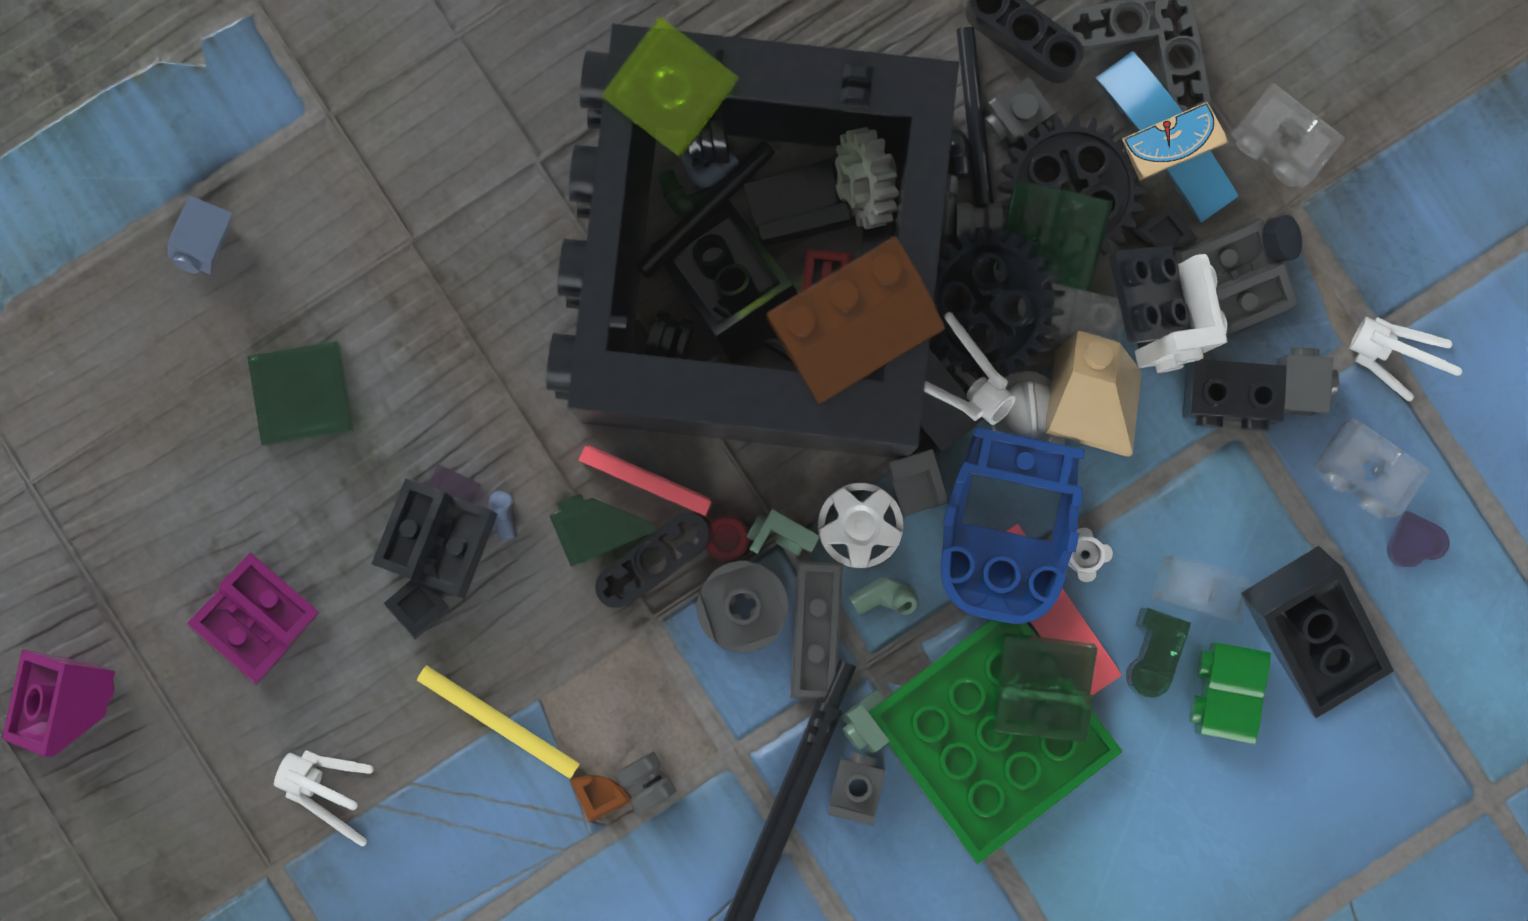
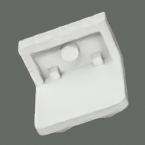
M1206 254L1195 255L1178 264L1179 279L1184 301L1189 310L1191 329L1172 332L1159 340L1135 350L1138 368L1155 366L1157 373L1183 368L1184 363L1201 360L1204 358L1203 353L1227 343V320L1223 311L1220 310L1216 293L1217 275L1215 269L1210 265Z

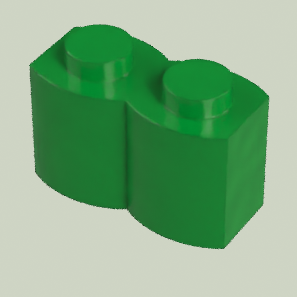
M1217 642L1210 643L1208 651H1201L1197 666V677L1203 678V688L1201 696L1194 695L1189 713V722L1196 723L1195 733L1256 744L1262 716L1263 697L1270 668V652Z

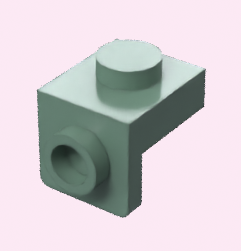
M873 691L840 716L846 724L842 729L844 734L858 751L864 748L867 753H875L890 742L868 713L870 709L885 699L879 691Z

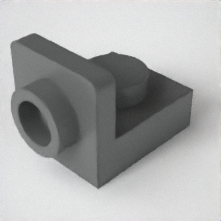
M1027 77L998 99L995 97L987 103L984 110L987 117L984 119V122L996 140L1000 141L1004 138L1009 147L1020 141L1024 133H1031L1035 130L1038 123H1045L1056 112L1031 78Z

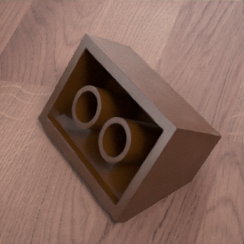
M896 236L767 313L770 326L818 405L945 329L920 275Z

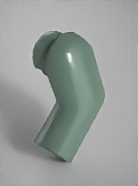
M880 577L848 596L859 616L879 604L896 610L899 614L909 615L916 610L919 602L913 587L889 577Z

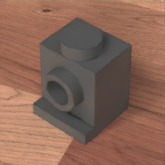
M853 751L850 759L840 757L827 807L829 815L874 825L886 773L885 768L877 766L879 758ZM855 779H862L867 784V790L861 796H855L849 791L850 783Z

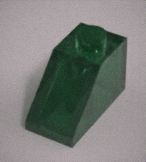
M582 494L557 503L559 512L549 515L570 567H577L648 537L657 531L655 524L651 521L594 498L584 501Z

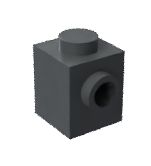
M1292 348L1291 355L1287 354L1277 359V365L1286 366L1284 414L1322 416L1330 413L1331 397L1337 395L1339 387L1338 370H1333V358L1319 357V349Z

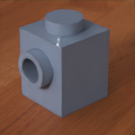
M189 195L167 243V258L172 259V263L183 271L192 274H198L199 271L210 275L230 231L233 213Z

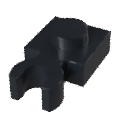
M410 580L386 600L384 605L416 640L450 610L443 598L447 595H454Z

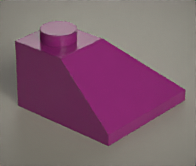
M22 650L2 739L42 756L54 757L105 717L108 703L114 695L115 685L113 679L115 671L93 663Z

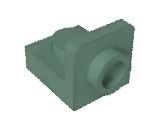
M773 509L768 517L759 514L747 535V538L754 541L750 550L756 554L760 552L772 531L779 535L775 543L797 556L800 555L802 549L811 553L820 538L816 533Z

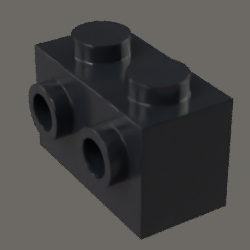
M1202 359L1187 363L1183 418H1195V426L1223 428V421L1241 422V430L1269 431V424L1283 421L1286 366Z

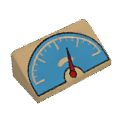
M1208 102L1122 139L1139 181L1229 142Z

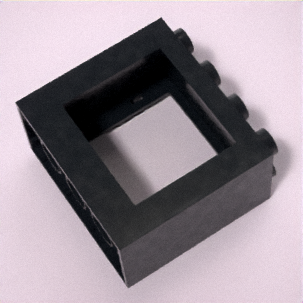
M612 24L609 53L586 51L583 60L580 107L588 109V128L600 129L598 147L575 144L573 149L569 177V201L577 202V218L589 219L587 241L564 238L558 270V295L566 296L567 308L579 309L576 335L553 333L547 363V390L555 391L556 399L568 400L567 408L583 424L898 459L910 456L919 443L930 338L818 405L799 372L632 354L641 272L636 267V264L643 259L657 130L666 129L687 132L684 116L685 104L696 103L698 107L708 106L709 108L714 100L721 99L727 136L836 148L837 145H841L840 136L846 134V131L868 127L869 130L875 129L877 139L883 138L885 141V154L891 153L896 163L897 177L895 178V187L899 191V196L894 199L897 212L892 213V222L871 229H865L863 226L860 257L896 236L920 275L934 303L959 62Z

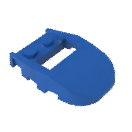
M975 428L951 490L943 523L941 577L947 595L957 607L977 617L1011 624H1022L1037 620L1053 607L1066 579L1064 574L1072 552H1076L1079 539V533H1077L1078 516L1082 501V487L1077 486L1078 463L1080 459H1084L1085 450L985 428ZM972 475L1061 493L1051 542L963 523Z

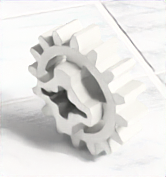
M868 127L846 131V134L840 136L841 145L836 146V151L839 155L835 161L838 173L837 194L840 200L848 202L850 217L855 216L858 227L864 226L865 229L884 226L886 223L893 221L892 213L897 212V206L894 202V199L899 196V191L895 187V178L897 177L896 163L891 153L885 154V141L883 138L877 139L875 129L869 130Z

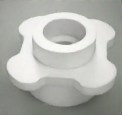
M1079 528L1077 529V533H1079L1076 552H1072L1068 565L1077 572L1080 581L1091 582L1096 578V571L1103 563L1109 562L1112 559L1113 552L1109 545L1102 544L1098 539L1094 538L1090 529ZM1082 551H1088V559H1083L1081 557Z

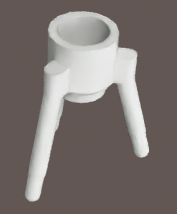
M947 312L945 320L989 379L981 377L976 380L969 373L962 372L960 366L954 367L956 370L954 373L970 387L966 395L970 402L928 381H925L924 391L964 411L974 421L982 416L991 425H994L1010 412L1016 397L1006 389L1008 381L994 369L951 312Z
M1365 317L1349 346V349L1358 352L1355 362L1369 368L1407 401L1413 400L1414 395L1375 361L1377 358L1385 361L1392 350H1395L1455 376L1462 374L1460 367L1397 340V336L1443 348H1451L1452 341L1394 325L1378 317L1375 321Z
M307 750L303 753L302 757L288 753L278 768L274 779V786L286 791V798L300 803L347 838H350L360 846H365L367 844L366 838L309 797L315 793L338 805L355 810L358 806L355 801L319 784L322 771L316 769V767L371 774L374 771L373 766L323 757Z

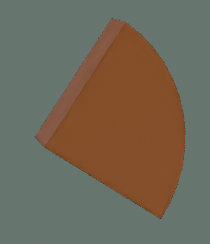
M582 775L570 780L590 822L631 802V797L627 791L610 778L601 775Z

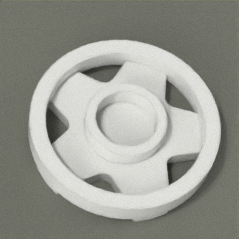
M853 483L839 488L824 502L818 518V533L823 547L836 561L849 567L868 568L884 562L894 553L901 541L903 518L897 502L888 492L872 484ZM865 490L873 493L865 500L860 501L850 491ZM834 504L838 517L825 525L828 510ZM889 506L895 517V527L884 519ZM831 544H845L849 559L836 552ZM875 545L888 546L882 554L870 559L872 548Z

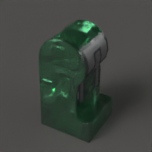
M1141 608L1135 625L1146 628L1147 631L1138 658L1131 662L1126 670V681L1134 693L1144 697L1155 698L1163 695L1172 683L1191 622L1150 608Z

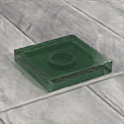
M332 341L247 356L262 446L354 431L340 342Z

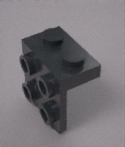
M1172 246L1119 250L1110 254L1109 260L1126 336L1131 343H1137L1139 349L1172 332L1191 329L1189 310L1184 301L1179 279V266L1174 257Z

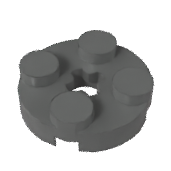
M733 561L714 570L702 585L697 601L698 619L706 635L722 648L736 652H752L769 645L783 629L789 610L787 593L781 580L763 565L749 561ZM743 593L746 599H755L756 607L750 610L751 618L742 620L740 614H731L729 606L736 603V594Z

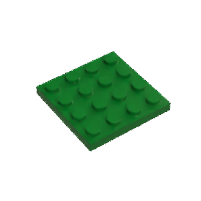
M989 619L868 711L889 739L888 747L976 864H979L1123 752L1027 623L1011 624Z

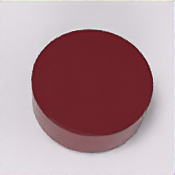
M720 516L710 522L713 528L712 542L707 548L710 555L720 561H733L740 558L746 552L749 545V538H747L749 532L745 524L733 516Z

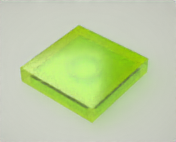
M659 16L601 96L676 155L681 156L739 80V77Z

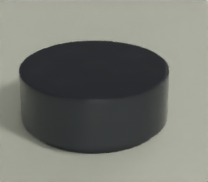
M1290 215L1270 218L1263 228L1264 248L1269 257L1275 262L1294 260L1298 258L1302 250L1300 227Z

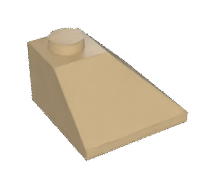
M1078 330L1055 351L1045 428L1046 434L1130 457L1133 454L1142 372L1121 343Z

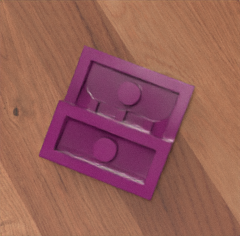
M250 552L218 585L219 590L187 622V626L257 686L319 614V611Z

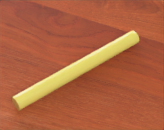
M426 665L419 674L418 682L567 778L571 779L580 763Z

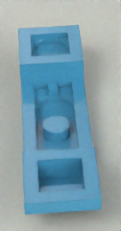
M1133 51L1096 77V81L1121 115L1124 114L1137 132L1183 113L1158 79ZM1211 151L1165 170L1176 186L1174 188L1200 223L1238 197L1236 190Z

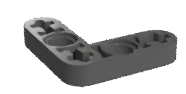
M1119 0L1083 6L1075 9L1068 16L1063 28L1081 42L1084 51L1155 40L1162 85L1179 106L1177 101L1184 96L1185 90L1183 81L1174 85L1173 80H1184L1195 75L1196 80H1191L1188 84L1189 95L1191 98L1199 99L1200 103L1195 107L1206 102L1210 106V89L1195 8L1191 0ZM1169 4L1173 5L1175 11H1182L1184 14L1177 21L1178 35L1188 32V36H1177L1168 41L1165 40V36L1170 37L1174 31L1172 20L1162 17ZM1122 11L1135 12L1141 21L1140 29L1134 33L1121 31L1116 23L1117 15ZM1102 14L1108 15L1107 29L1111 37H1105L1106 28L1093 30L1089 39H1084L1082 33H1074L1073 31L1080 19H1085L1087 26L1101 25L1104 17ZM1175 47L1188 49L1193 57L1191 67L1185 70L1174 68L1169 61L1170 50ZM1179 106L1183 112L1188 110L1187 106Z

